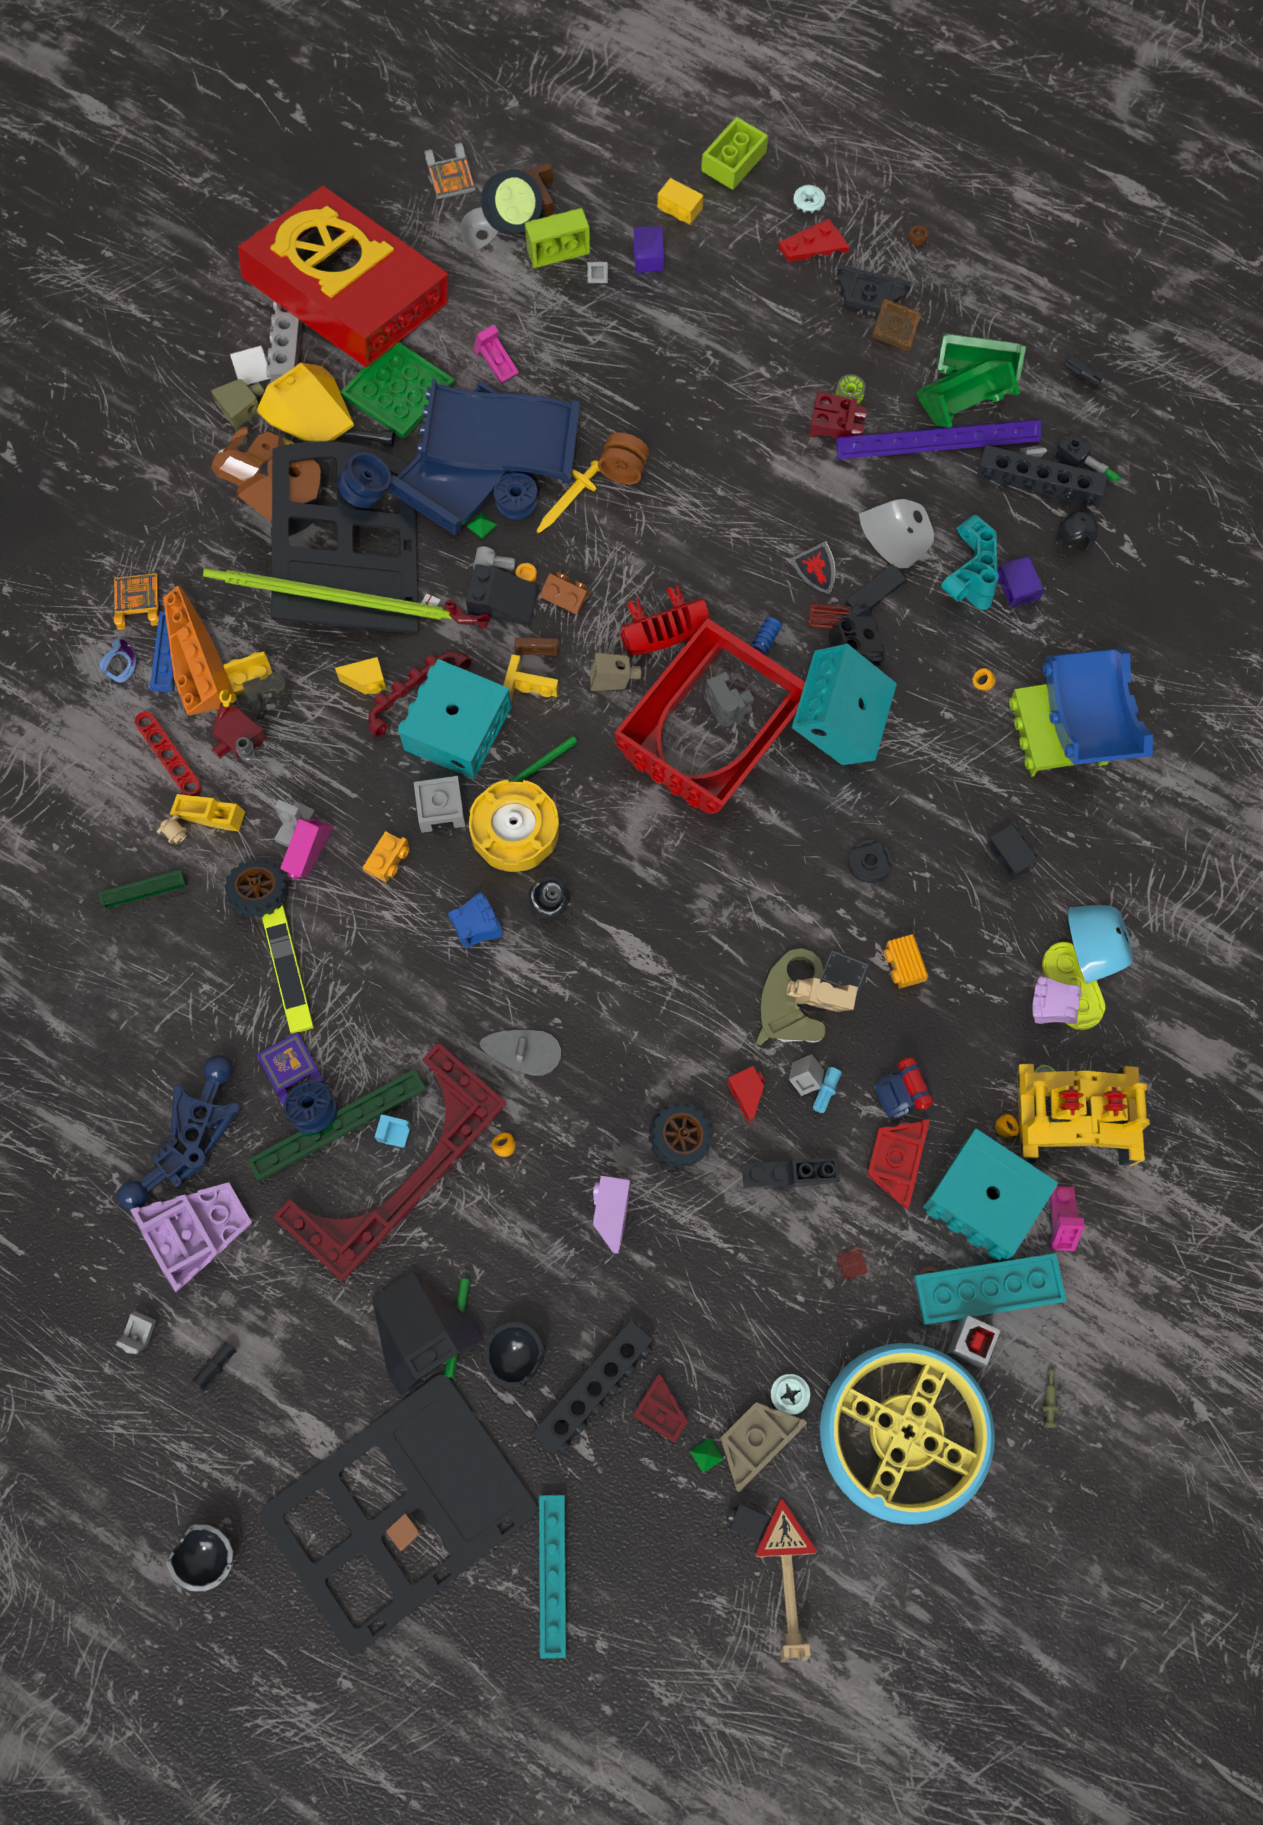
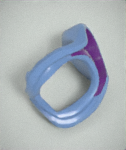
M117 638L112 643L113 649L104 655L99 666L108 677L122 683L128 680L135 670L136 654L128 641L123 638ZM116 654H120L128 660L126 669L118 676L113 675L107 670V665Z

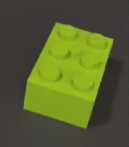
M736 117L703 153L702 172L733 190L767 152L768 135Z
M582 208L525 223L527 252L533 268L590 254L589 225Z

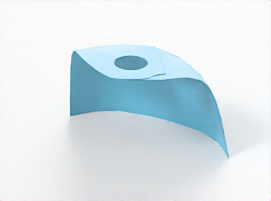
M1107 905L1069 907L1068 918L1078 963L1087 984L1123 970L1133 962L1131 940L1122 915L1117 908ZM1117 927L1120 928L1121 934L1116 932ZM1124 931L1126 932V935H1127V938H1128V943H1127V941H1126V938H1125V935H1124Z

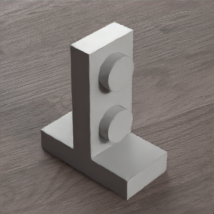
M278 800L275 809L283 824L275 837V841L288 847L298 819L314 818L315 810L298 802L291 805Z

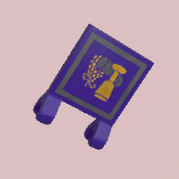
M298 1032L256 1054L283 1105L288 1095L286 1089L311 1076L313 1081H319L326 1085Z

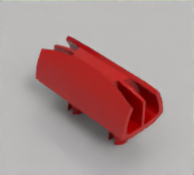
M676 585L674 588L675 593L671 587L666 589L673 607L657 614L645 616L639 598L635 600L636 608L632 601L627 602L626 604L629 607L633 621L622 625L619 631L628 655H639L662 650L692 638L706 619H710L704 599L699 598L687 603L684 601L680 586Z

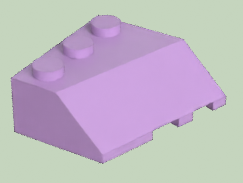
M601 1176L600 1182H595L593 1192L594 1205H596L593 1225L612 1252L618 1254L623 1239L630 1195V1180Z

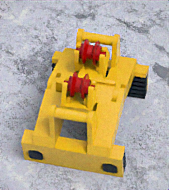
M1019 1064L1017 1069L1020 1152L1023 1160L1028 1163H1036L1038 1147L1057 1146L1118 1148L1119 1165L1133 1166L1145 1160L1143 1130L1150 1125V1120L1147 1119L1145 1091L1147 1090V1084L1139 1083L1138 1067L1125 1066L1115 1073L1095 1071L1034 1072V1064ZM1034 1096H1035V1098H1036V1117H1035ZM1045 1096H1051L1052 1119H1069V1122H1049V1117L1046 1116ZM1086 1101H1088L1089 1116H1084L1087 1114ZM1120 1121V1124H1115V1123H1103V1122Z

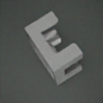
M458 776L414 782L418 821L422 833L432 831V824L453 822L455 828L465 827Z

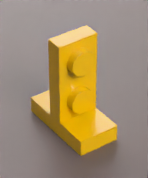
M511 655L503 685L510 690L511 703L515 689L524 693H539L544 697H557L559 692L558 680L520 672V656Z

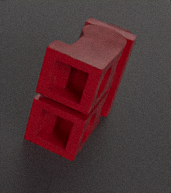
M817 392L809 437L817 438V435H824L836 439V437L862 435L864 424L855 423L854 420L865 421L867 407L857 405V399L851 398L850 400L845 397Z

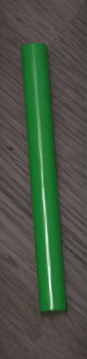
M571 736L515 775L509 782H522L578 743L576 738Z
M461 1278L456 1307L465 1314L470 1280ZM458 1355L447 1361L445 1377L454 1378Z

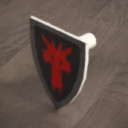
M826 541L791 558L801 578L818 591L827 594L831 593L836 571L834 558Z

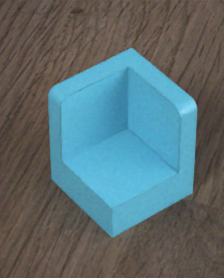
M381 1114L375 1138L378 1142L404 1148L411 1125L409 1121Z

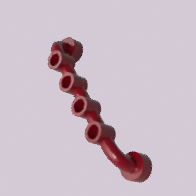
M452 651L445 652L438 657L434 654L429 655L425 659L427 666L422 670L418 667L412 668L408 673L410 679L405 683L401 680L395 681L391 687L393 690L388 696L384 693L377 695L375 698L376 705L370 710L368 715L369 723L371 724L369 730L375 737H380L387 731L388 724L382 718L377 719L378 714L389 710L393 702L398 698L407 696L410 689L415 685H421L426 680L430 667L435 665L438 659L444 662L454 660L453 665L464 670L469 668L472 660L465 653L458 654Z

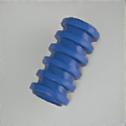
M766 617L755 636L756 639L753 640L750 646L766 656L770 646L773 645V641H775L776 636L779 634L782 624L773 617Z

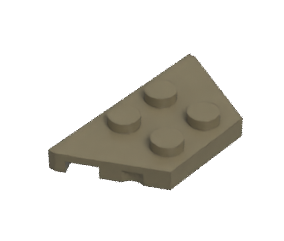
M756 1402L721 1437L736 1490L740 1492L807 1422Z

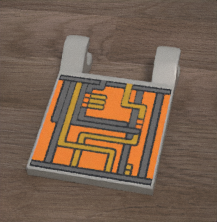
M462 143L455 144L457 158L436 163L433 151H425L426 163L437 199L475 191Z

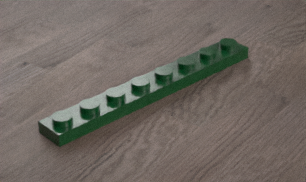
M413 1069L338 1110L332 1123L322 1131L313 1134L299 1131L247 1161L257 1181L260 1182L427 1090L417 1071Z

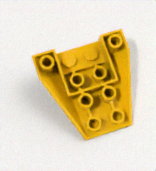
M300 363L267 386L257 408L258 414L268 424L306 442H332L354 426L334 377L324 367L319 365Z

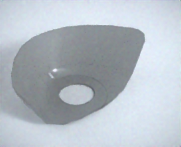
M481 207L469 211L462 219L461 235L463 241L474 250L481 249L487 245L498 233L485 219ZM484 230L488 233V237L485 240H479L476 237V233Z

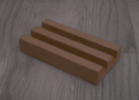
M515 638V652L517 655L557 656L559 653L558 639Z

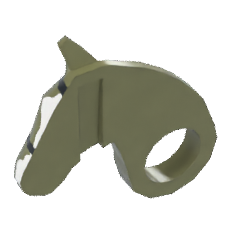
M802 948L790 950L771 969L761 998L762 1030L756 1042L759 1046L768 1038L783 1042H819L823 1039L825 1035L824 1024L805 1016L797 1006L798 1003H795L796 998L786 995L788 982L792 981L788 976L787 966L792 961L804 960L808 962L814 971L813 978H822L824 970L821 960L812 951Z

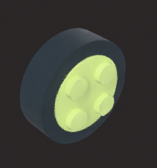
M509 169L494 174L485 183L481 194V208L485 219L495 230L503 234H516L525 231L526 222L539 219L542 210V197L538 185L530 175L521 170Z

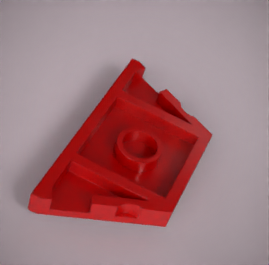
M922 1120L921 1122L911 1124L905 1123L895 1127H883L877 1131L867 1176L906 1209L910 1206L930 1120Z

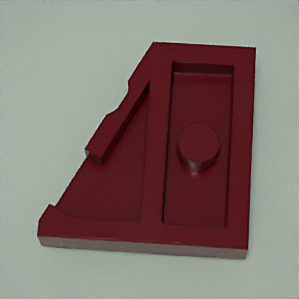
M658 1374L633 1416L675 1444L688 1420L668 1389L664 1379Z

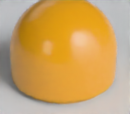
M986 668L979 669L973 676V684L979 690L987 691L995 685L996 678L994 673ZM987 675V682L980 685L978 679L981 676Z
M1005 1114L996 1120L995 1131L1000 1137L1009 1139L1019 1133V1125L1013 1116ZM1007 1121L1012 1124V1130L1007 1126Z
M501 1133L492 1140L491 1147L498 1156L508 1157L515 1151L516 1143L510 1133ZM500 1140H507L504 1145L498 1146Z

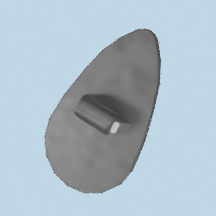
M500 1031L490 1034L480 1041L481 1049L493 1060L513 1070L532 1076H544L551 1073L561 1060V1047L558 1040L544 1031Z

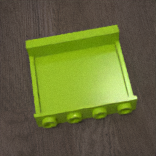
M1047 684L1015 689L1011 698H1009V706L1011 711L1014 710V725L1020 733L1019 744L1020 748L1025 752V767L1027 770L1029 769L1031 777L1035 776L1039 770L1077 765L1065 757L1055 726L1050 722L1051 709ZM1109 761L1098 762V765H1107Z

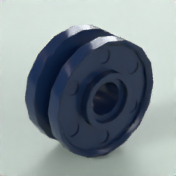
M517 472L501 477L494 487L495 504L500 514L513 520L524 519L533 514L538 506V490L535 481L530 476Z
M308 1081L299 1084L291 1090L284 1102V1113L297 1131L307 1134H313L328 1127L335 1119L338 1111L337 1101L325 1084L319 1081Z

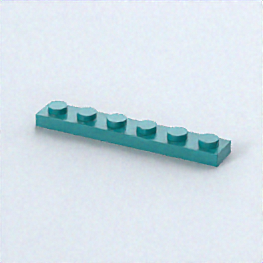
M565 1495L539 1496L540 1659L566 1658Z

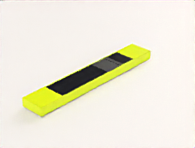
M282 903L279 909L276 908L274 913L270 915L265 914L262 919L290 1033L295 1034L296 1032L299 1033L313 1029L314 1026Z

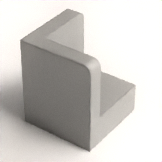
M811 1054L792 1063L789 1080L802 1096L821 1088L824 1070Z

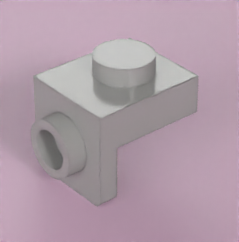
M134 1311L130 1314L124 1334L117 1340L116 1346L123 1348L125 1352L130 1354L140 1353L148 1346L156 1320Z

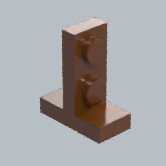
M550 162L523 171L530 175L539 187L542 197L541 211L544 212L546 217L554 215L553 201L544 186L553 182V170Z

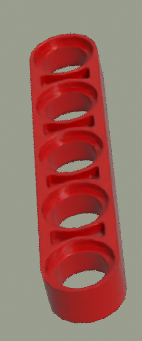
M147 711L137 714L134 721L136 727L181 792L188 796H199L202 792L199 780L154 716ZM144 718L151 719V723L147 727L140 726V722ZM161 734L162 740L160 742H151V738L154 735ZM171 750L174 752L172 758H162L165 751ZM182 766L185 768V772L182 775H174V770L177 767ZM196 783L197 787L193 792L185 791L187 784Z

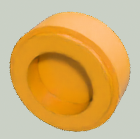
M523 563L516 568L515 573L517 577L531 583L535 582L537 571L532 564Z

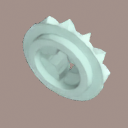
M802 186L794 194V204L797 205V209H803L804 213L806 211L811 213L814 210L820 211V208L824 206L825 195L816 186Z
M783 1375L774 1382L771 1388L772 1403L778 1411L789 1415L798 1414L809 1403V1387L805 1380L797 1375ZM785 1384H787L788 1388L790 1387L791 1391L800 1390L794 1396L795 1405H793L789 1398H780L786 1393L787 1387Z

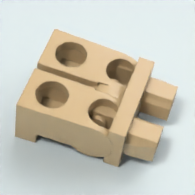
M817 978L788 982L786 995L795 997V1003L808 1004L835 1012L854 1010L858 989L856 986L845 985L833 988L827 982L820 983L821 979Z

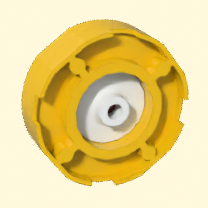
M503 780L494 783L475 799L471 807L469 830L473 846L492 867L499 870L520 872L536 867L553 852L559 838L558 812L554 801L538 785L529 781L509 782V780Z

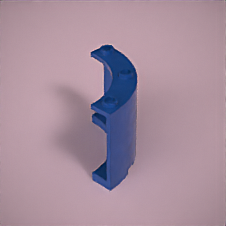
M1118 648L1046 656V663L1043 664V673L1047 677L1051 709L1050 722L1055 726L1066 758H1069L1073 764L1152 756L1153 734L1147 729L1143 721H1138L1136 717L1138 708L1135 697L1129 694L1128 683H1131L1132 679L1130 653L1128 651Z

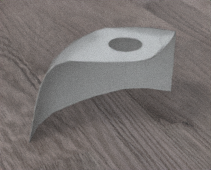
M899 499L859 514L861 527L866 538L883 558L898 568H909L928 551L934 541V531L928 514L919 503ZM915 510L919 511L922 515L921 523L916 522L913 517ZM908 527L913 529V533L907 531Z

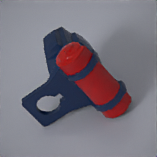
M914 1057L902 1059L898 1064L900 1072L897 1074L891 1073L881 1078L879 1083L875 1085L879 1101L888 1117L898 1118L913 1111V1106H916L917 1110H924L934 1103L924 1075L921 1074V1068Z

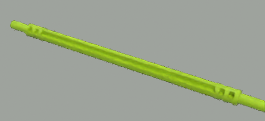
M204 568L203 577L225 580V583L439 620L441 618L453 620L449 616L450 612L439 606L226 570L225 572Z

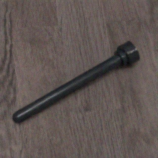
M349 429L340 435L342 437L380 441L384 446L394 447L396 439L395 430L389 429L381 431V433Z

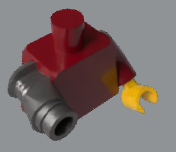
M223 690L219 695L223 703H220L213 727V734L219 743L211 751L219 759L230 752L236 758H242L247 761L251 760L255 756L254 748L267 738L257 724L236 706H230V703L236 701V695L230 694L228 699L227 694L229 691Z

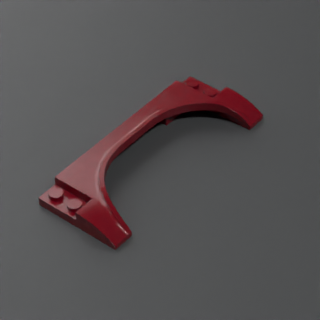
M439 1042L422 1060L437 1078L443 1092L446 1109L444 1128L433 1152L399 1190L377 1209L354 1218L331 1219L317 1216L304 1210L291 1199L273 1216L342 1282L371 1256L492 1125L495 1117L507 1106V1102Z

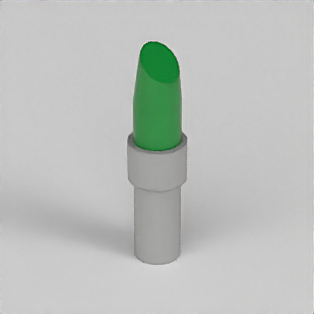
M1090 456L1085 460V464L1095 469L1098 473L1108 475L1107 478L1117 482L1121 480V477L1105 464H1101Z

